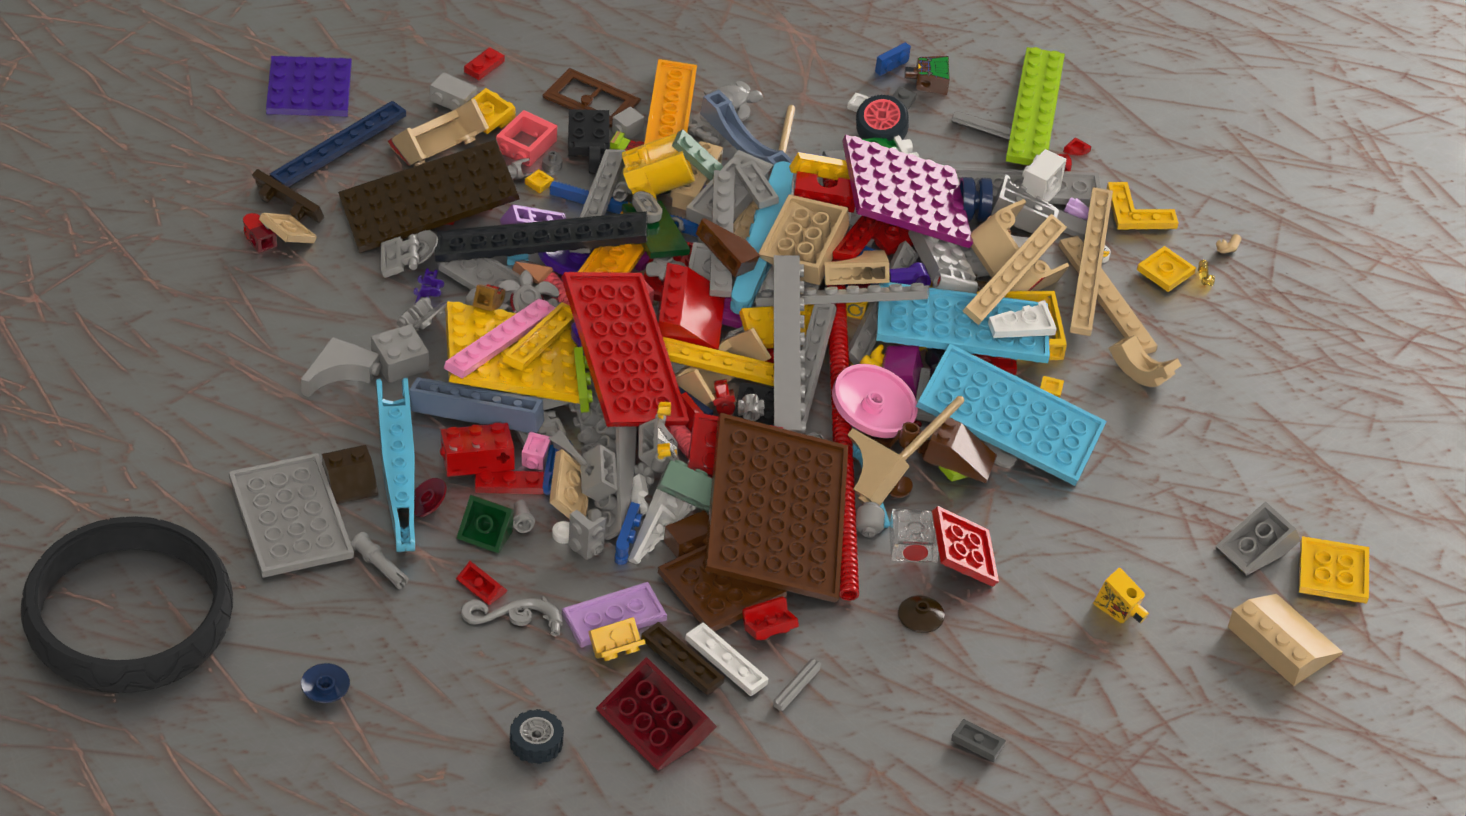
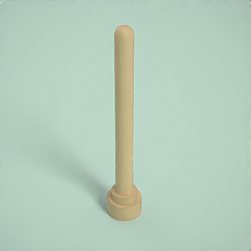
M794 105L787 107L778 149L785 153L795 112Z
M957 396L899 455L906 461L964 403V398Z

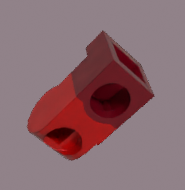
M250 213L243 217L244 235L255 250L260 253L277 247V234L264 226L259 220L260 215Z

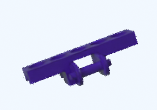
M426 268L423 279L421 275L418 276L417 280L422 286L420 292H418V288H414L413 293L417 296L416 302L421 297L430 299L431 296H441L440 288L444 287V282L437 279L438 270L433 272Z

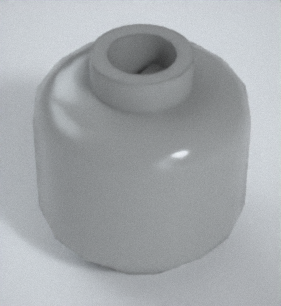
M865 502L856 509V529L858 532L862 533L865 537H874L883 531L885 512L879 504Z

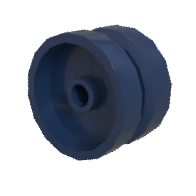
M961 177L959 186L963 198V210L966 211L968 222H971L974 213L978 223L985 222L992 213V179L979 178L975 185L972 177Z

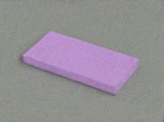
M648 582L562 608V615L580 647L591 644L588 631L634 617L637 629L667 620V614Z

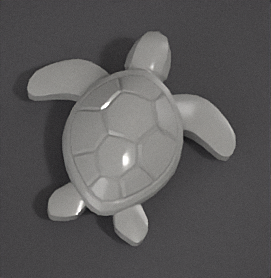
M736 81V85H724L713 91L710 89L704 90L705 95L720 90L732 101L735 111H738L741 122L750 115V107L747 103H755L763 99L760 91H750V87L742 81Z

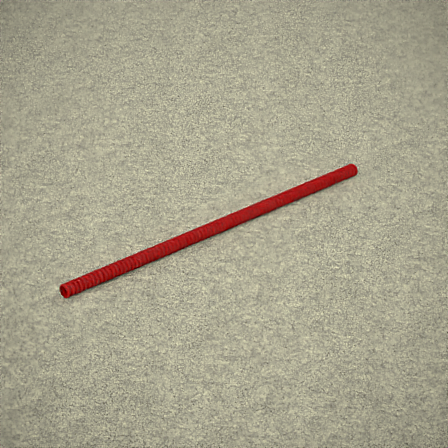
M823 178V187H834L837 185L838 180ZM846 284L827 285V287H837L838 289H846ZM831 303L835 304L837 308L829 337L833 442L848 445L839 597L843 600L851 601L857 599L860 594L853 442L848 437L852 426L840 415L832 397V389L837 377L844 369L849 367L846 303Z

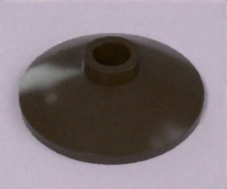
M922 595L908 597L900 604L898 610L901 623L906 628L919 633L937 630L943 624L945 617L942 606L936 600Z

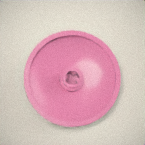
M870 364L852 365L839 374L833 385L832 397L838 412L851 426L865 434L879 438H893L897 435L898 430L902 429L904 423H914L917 417V401L909 386L897 375L882 367Z

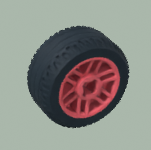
M886 94L874 95L863 101L857 110L856 129L861 139L886 138L888 141H891L899 135L903 140L908 132V111L903 102L898 100V98Z

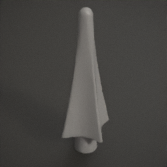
M561 429L558 432L555 430L549 432L548 439L553 441L554 448L564 450L582 465H587V461L577 452Z

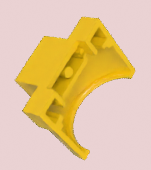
M677 133L622 152V159L625 164L623 175L633 195L636 192L644 191L653 195L655 200H657L656 195L695 181L691 164L685 158L683 151L678 152L672 146Z

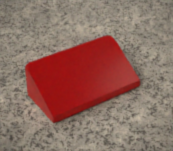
M469 561L455 578L488 605H491L508 591L472 561Z

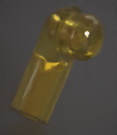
M1201 260L1198 263L1201 283L1204 286H1213L1215 276L1208 275L1209 263L1206 260Z

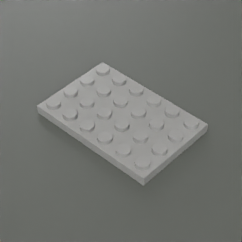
M318 453L229 471V479L262 578L354 558L352 545Z

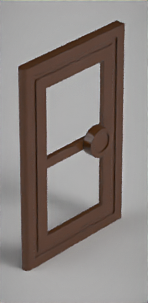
M569 68L543 94V98L567 109L596 110L587 105L593 103V99L601 90L625 100L611 116L609 115V127L611 128L613 116L629 107L634 109L641 101V98L572 68ZM573 78L597 88L591 95H583L581 103L559 93Z

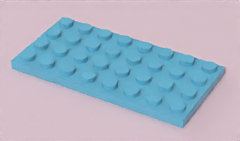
M889 282V283H879V285L881 286V288H882V287H889V285H891V284H900V283H892V282ZM902 284V287L911 286V285ZM929 287L928 299L877 301L876 341L946 350L950 343L970 354L1026 360L1036 363H1048L1050 358L1049 336L993 338L988 325L989 317L1008 311L1017 312L1027 305H1030V307L1037 306L1038 302L1004 297L979 325L963 312L964 308L977 295L975 293Z
M950 343L916 405L917 408L937 417L957 396H962L964 403L950 418L961 422L978 438L1076 486L1107 422Z

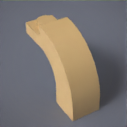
M1136 335L1122 338L1109 347L1114 360L1123 372L1144 386L1158 387L1175 375V370L1182 366L1178 358L1158 362L1149 357L1143 350Z

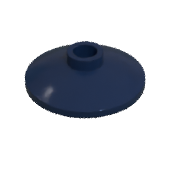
M330 663L312 666L303 674L301 679V688L305 696L318 703L335 702L345 696L350 687V679L347 672L340 666Z

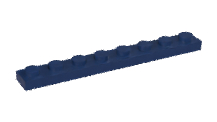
M391 101L271 172L270 177L290 187L406 117V110L394 101Z

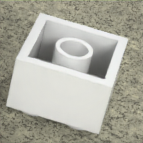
M1045 149L1040 155H1036L1030 166L1025 167L1022 174L1024 180L1021 185L1026 187V192L1033 197L1039 196L1049 203L1061 189L1067 159Z

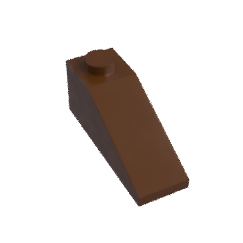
M706 218L701 220L696 235L734 277L754 270L760 254L747 240Z

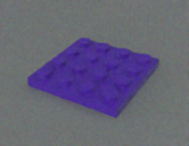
M271 56L266 114L348 117L352 58Z

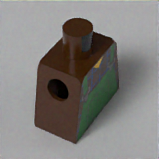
M949 56L917 58L916 67H905L904 78L916 79L917 90L947 95L950 81Z

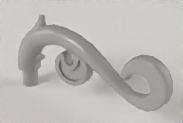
M541 596V599L525 598L515 600L487 614V605L480 600H470L461 608L462 619L471 625L486 623L508 613L512 624L517 626L528 625L532 619V613L529 609L545 614L542 617L548 620L552 636L560 635V627L563 625L561 613L544 596ZM475 610H481L487 615L477 617L471 613Z

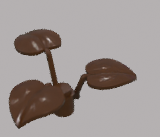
M906 422L893 438H879L861 431L859 432L887 448H891L899 439L900 446L904 450L919 435L920 428L915 423ZM926 440L917 449V453L922 454L923 459L930 440ZM902 476L888 495L896 498H903L909 495L913 488L911 479Z

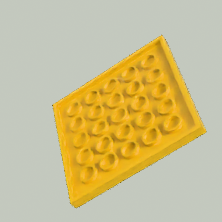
M447 301L445 315L448 359L516 313L507 312L503 309L488 311L461 302ZM571 326L523 371L514 369L503 362L504 354L521 339L463 379L448 371L449 382L580 404L574 355L576 344L571 338Z

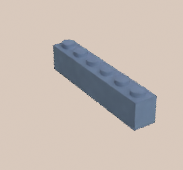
M420 377L416 378L409 389L411 411L484 425L508 423L509 429L526 433H538L544 422L542 399Z

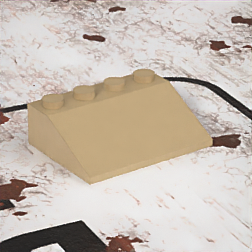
M789 194L759 251L760 258L774 265V255H800V264H804V277H800V281L820 285L825 276L824 262L832 261L833 251L842 241L849 227L848 208Z
M1277 594L1248 599L1232 611L1228 628L1293 686L1343 653Z

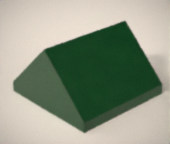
M470 495L456 539L500 553L513 532L514 509Z

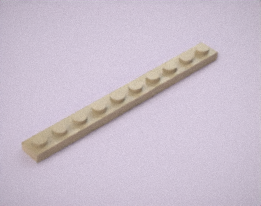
M1092 188L1069 333L1091 336L1112 190Z

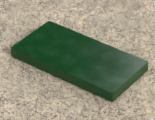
M657 201L662 208V216L658 222L648 223L647 242L641 243L650 259L689 255L690 247L662 201ZM632 203L622 204L621 210L623 213L637 212Z

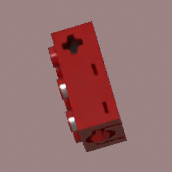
M508 423L440 429V454L443 458L447 477L480 474L483 471L500 472L515 470L514 444Z

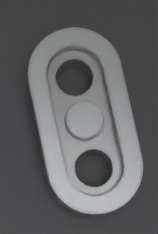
M644 191L634 193L632 205L636 211H647L648 223L658 222L662 216V208L653 195Z

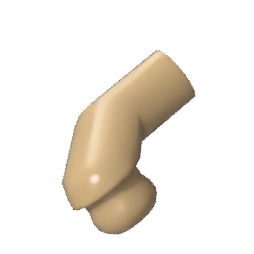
M1233 234L1228 243L1225 239L1222 242L1218 240L1216 242L1217 251L1222 254L1235 252L1241 242V236Z

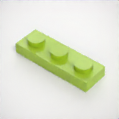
M575 347L574 355L581 413L590 412L589 403L593 402L592 389L587 390V386L591 385L590 372H585V369L589 367L585 355L583 356V347Z

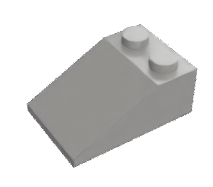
M1265 501L1216 545V548L1247 576L1283 557L1301 540L1296 528Z

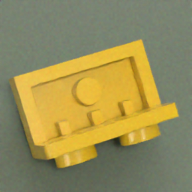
M634 617L588 631L595 657H604V661L617 658V653L626 651V654L637 652L640 650L639 646L646 644L644 639H640Z

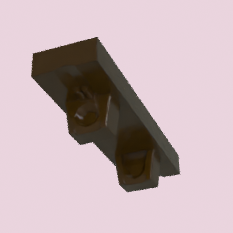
M256 169L252 174L257 186L261 188L258 193L263 201L268 203L275 196L292 207L289 212L298 221L305 215L318 223L325 218L319 205L259 169Z

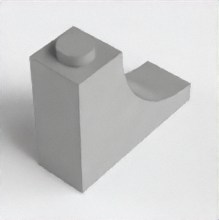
M332 337L301 378L302 395L310 397L322 386L341 380H359L370 383L381 371L380 354Z

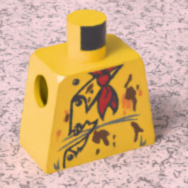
M1120 567L1105 580L1093 602L1095 606L1120 623L1126 622L1132 616L1141 624L1149 615L1140 606L1145 593Z

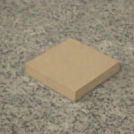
M262 213L259 218L262 223L285 242L315 243L317 238L314 233L292 215Z

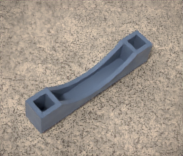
M720 90L703 96L700 115L737 151H743L773 165L781 161L792 163L793 160L784 151L768 148L751 135L741 122L732 101Z

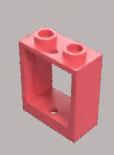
M523 110L496 136V141L502 155L515 161L529 158V161L522 164L530 167L557 141V125ZM520 131L538 138L529 147L513 140Z

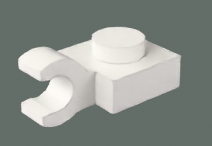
M639 473L633 477L630 504L631 502L640 504V514L645 515L649 505L644 497L649 493L646 478Z

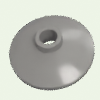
M425 230L416 234L419 241V249L417 251L419 263L417 265L426 261L435 251L438 238L433 231Z

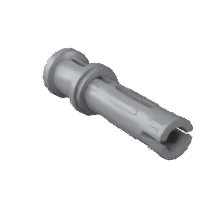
M361 532L353 538L351 542L353 550H358L367 563H373L397 589H401L402 586L404 587L408 583L409 578L382 553L381 547L378 544H374L366 532Z

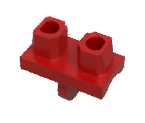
M727 379L714 381L715 393L712 394L715 397L713 404L716 406L717 412L719 414L732 415L735 410L734 402H736L733 389L729 390Z

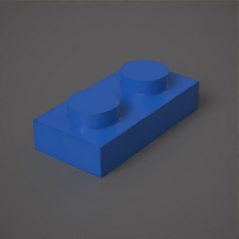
M905 42L877 56L875 72L881 76L907 63L910 58L911 46Z

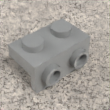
M578 510L572 512L569 523L568 545L570 548L578 552L586 560L594 555H599L604 549L606 519L600 517L592 523Z

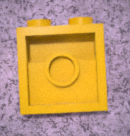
M487 88L472 98H475L489 127L483 131L486 134H489L496 127L503 129L516 118L515 106Z

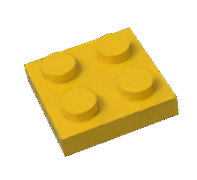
M1163 246L1137 266V271L1167 292L1195 274L1196 270L1195 266L1166 246Z

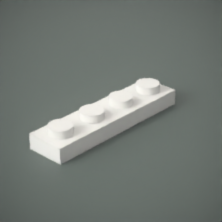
M701 623L686 634L685 640L749 696H753L768 685V677L705 623Z

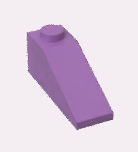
M512 204L502 216L500 222L501 225L566 219L565 213Z

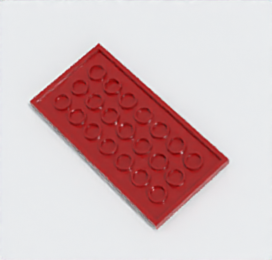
M564 272L561 276L606 426L630 427L639 426L655 419V415L658 412L659 402H671V415L666 416L665 426L686 425L689 422V418L643 274Z

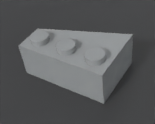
M1005 175L996 193L991 216L1000 209L1025 199V205L1015 218L1014 226L1016 228L1034 233L1050 214L1057 218L1059 209L1039 196L1033 197L1026 192V187L1021 185L1019 188L1010 182L1011 177Z

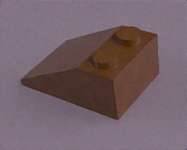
M949 417L932 434L923 460L987 483L997 455L965 425Z

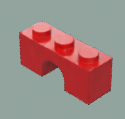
M797 171L793 191L794 196L847 207L848 212L854 213L855 203L850 179L838 178L836 186L827 188L818 183V174Z

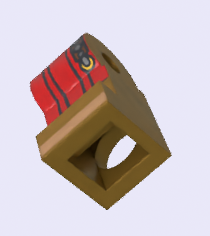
M482 284L477 285L472 306L488 311L499 308L505 298V289L489 284L486 286Z

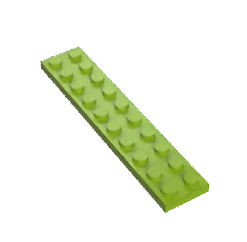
M1027 47L1006 162L1030 166L1036 155H1040L1045 149L1049 150L1065 53L1042 50L1037 47Z

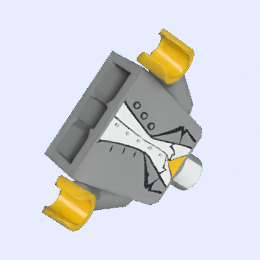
M659 402L655 419L639 425L638 458L657 473L664 472L670 460H679L677 458V441L665 427L666 416L671 415V402Z

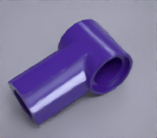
M921 262L913 263L909 268L889 269V282L907 285L923 283L924 286H930L931 278L926 266Z

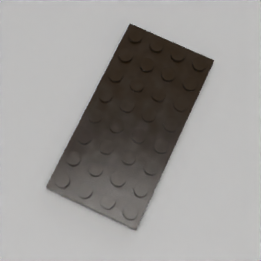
M496 140L338 192L359 253L380 247L382 242L397 237L404 239L411 234L416 235L422 231L520 200Z

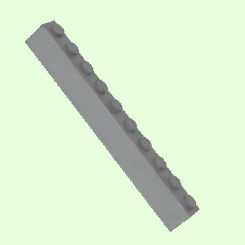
M774 255V426L806 434V421H801V416H805V403H801V398H805V385H801V381H805V367H801V363H805V350H800V346H805V332H800V328H804V315H800V311H804V298H800V294H804V281H800V277H804V264H800V255Z

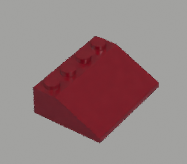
M647 657L596 707L598 712L657 771H660L701 744L717 727Z

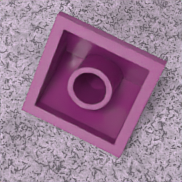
M888 346L885 350L882 368L891 371L909 386L916 398L921 368H923L919 346Z

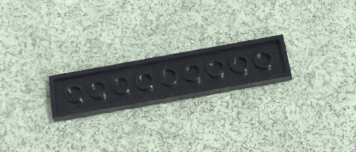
M647 211L437 231L438 244L435 247V262L604 246L615 247L625 244L637 245L647 242L648 215Z

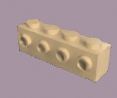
M702 141L699 142L718 162L722 163L723 147ZM692 164L691 167L695 181L671 190L670 197L673 198L672 207L686 210V207L703 190V186L710 182Z

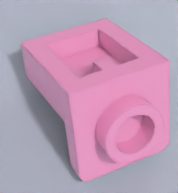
M533 432L529 433L522 450V466L543 471L545 457L551 445V440L548 439L549 436Z

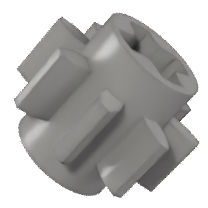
M755 394L745 395L742 400H738V416L743 415L744 419L751 421L758 420L760 415L764 416V400H759Z

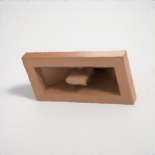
M527 260L515 261L512 268L513 271L520 275L523 271L527 270L532 275L533 283L537 284L543 282L553 272L552 267Z

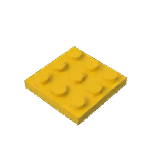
M1302 536L1300 541L1299 593L1367 604L1369 599V547Z

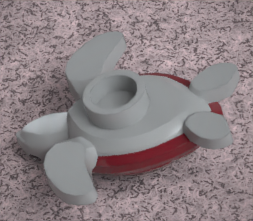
M527 270L523 271L520 275V285L516 281L508 279L497 286L505 289V293H512L510 296V306H512L513 313H518L537 299L544 300L543 294L557 298L559 296L558 289L547 281H543L535 287L532 286L533 278Z

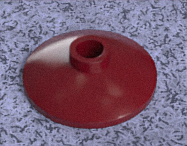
M430 478L414 490L415 517L427 516L440 506L447 491L446 484L442 479Z

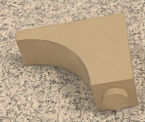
M884 250L863 251L862 255L853 259L824 262L825 285L889 283V260Z
M852 428L848 437L861 450L863 458L862 472L854 487V491L859 496L857 498L858 501L862 504L865 502H875L880 506L910 466L901 455Z

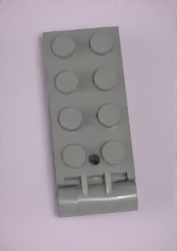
M738 150L734 157L720 171L735 172L736 165L754 160L766 179L769 180L774 165ZM736 173L734 184V221L753 201ZM713 179L686 207L687 220L698 225L704 218L712 222Z
M909 231L908 235L922 263L926 266L933 282V288L977 293L978 284L974 281L976 276L960 245Z

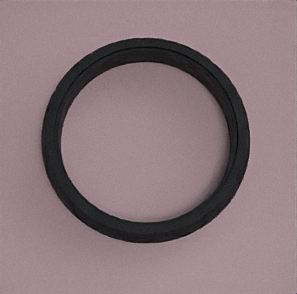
M138 516L116 517L109 520L96 521L77 528V530H73L57 540L43 553L41 559H38L30 571L24 585L23 598L21 600V622L28 642L37 657L47 667L67 681L100 692H143L180 680L197 669L200 664L202 665L211 656L224 638L226 629L230 624L233 609V591L222 560L195 533L182 526L161 519ZM119 550H151L176 557L197 570L212 591L213 600L210 610L201 625L189 637L168 650L138 659H102L75 651L59 641L49 631L41 617L43 604L49 591L67 571L94 556Z

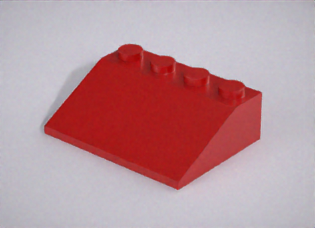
M667 263L662 280L657 314L662 337L719 350L725 297L709 296L710 281L689 267Z

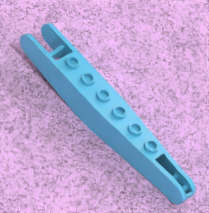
M781 161L776 163L768 181L778 195L779 203L755 211L754 223H751L749 230L750 237H746V240L758 253L788 195L792 193L794 173L790 171L789 166L791 163ZM759 257L754 270L736 278L730 309L734 313L739 314L741 308H752L772 264Z
M403 378L402 380L403 399L396 401L383 399L381 379H376L382 473L395 536L396 552L415 551V453L408 378ZM397 508H409V526L405 529L400 527Z

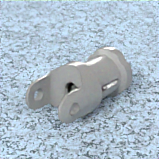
M529 158L511 162L507 166L512 179L518 180L533 173H522L521 164L529 161Z

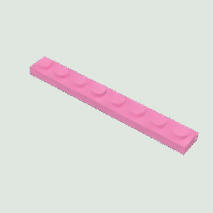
M537 299L445 362L444 369L463 379L524 337L556 307L550 305L545 300Z

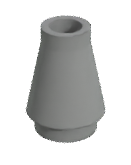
M516 501L513 505V527L520 533L529 532L535 524V519L525 501Z

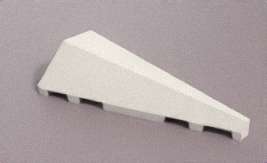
M656 489L628 561L639 564L641 559L651 552L660 540H664L665 526L684 519L690 511L695 510L697 507Z

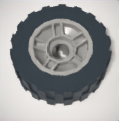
M541 709L527 710L525 713H520L517 718L515 717L513 724L510 726V748L514 751L513 754L522 761H527L531 764L547 763L551 759H555L562 750L564 728L562 722L557 719V716L549 711H541Z

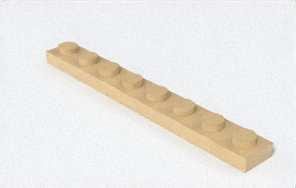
M1050 214L964 308L963 312L979 325L1064 232L1067 226L1053 214Z
M1079 236L1060 240V249L1079 274L1083 250L1082 240ZM1101 268L1097 293L1098 302L1124 338L1136 335L1146 354L1156 352L1158 345Z

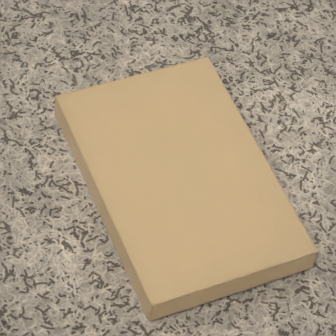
M561 449L555 454L549 503L568 519H570V514L575 510H578L586 517L589 497L582 493L581 465Z

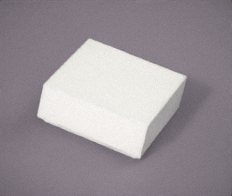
M855 92L848 102L847 109L857 112L861 103L870 97Z

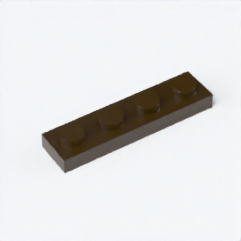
M657 622L641 634V640L644 639L651 649L704 694L708 695L724 684L725 677L660 622Z

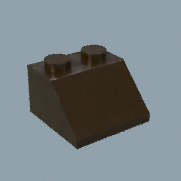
M366 445L322 454V465L336 504L378 496L373 463Z

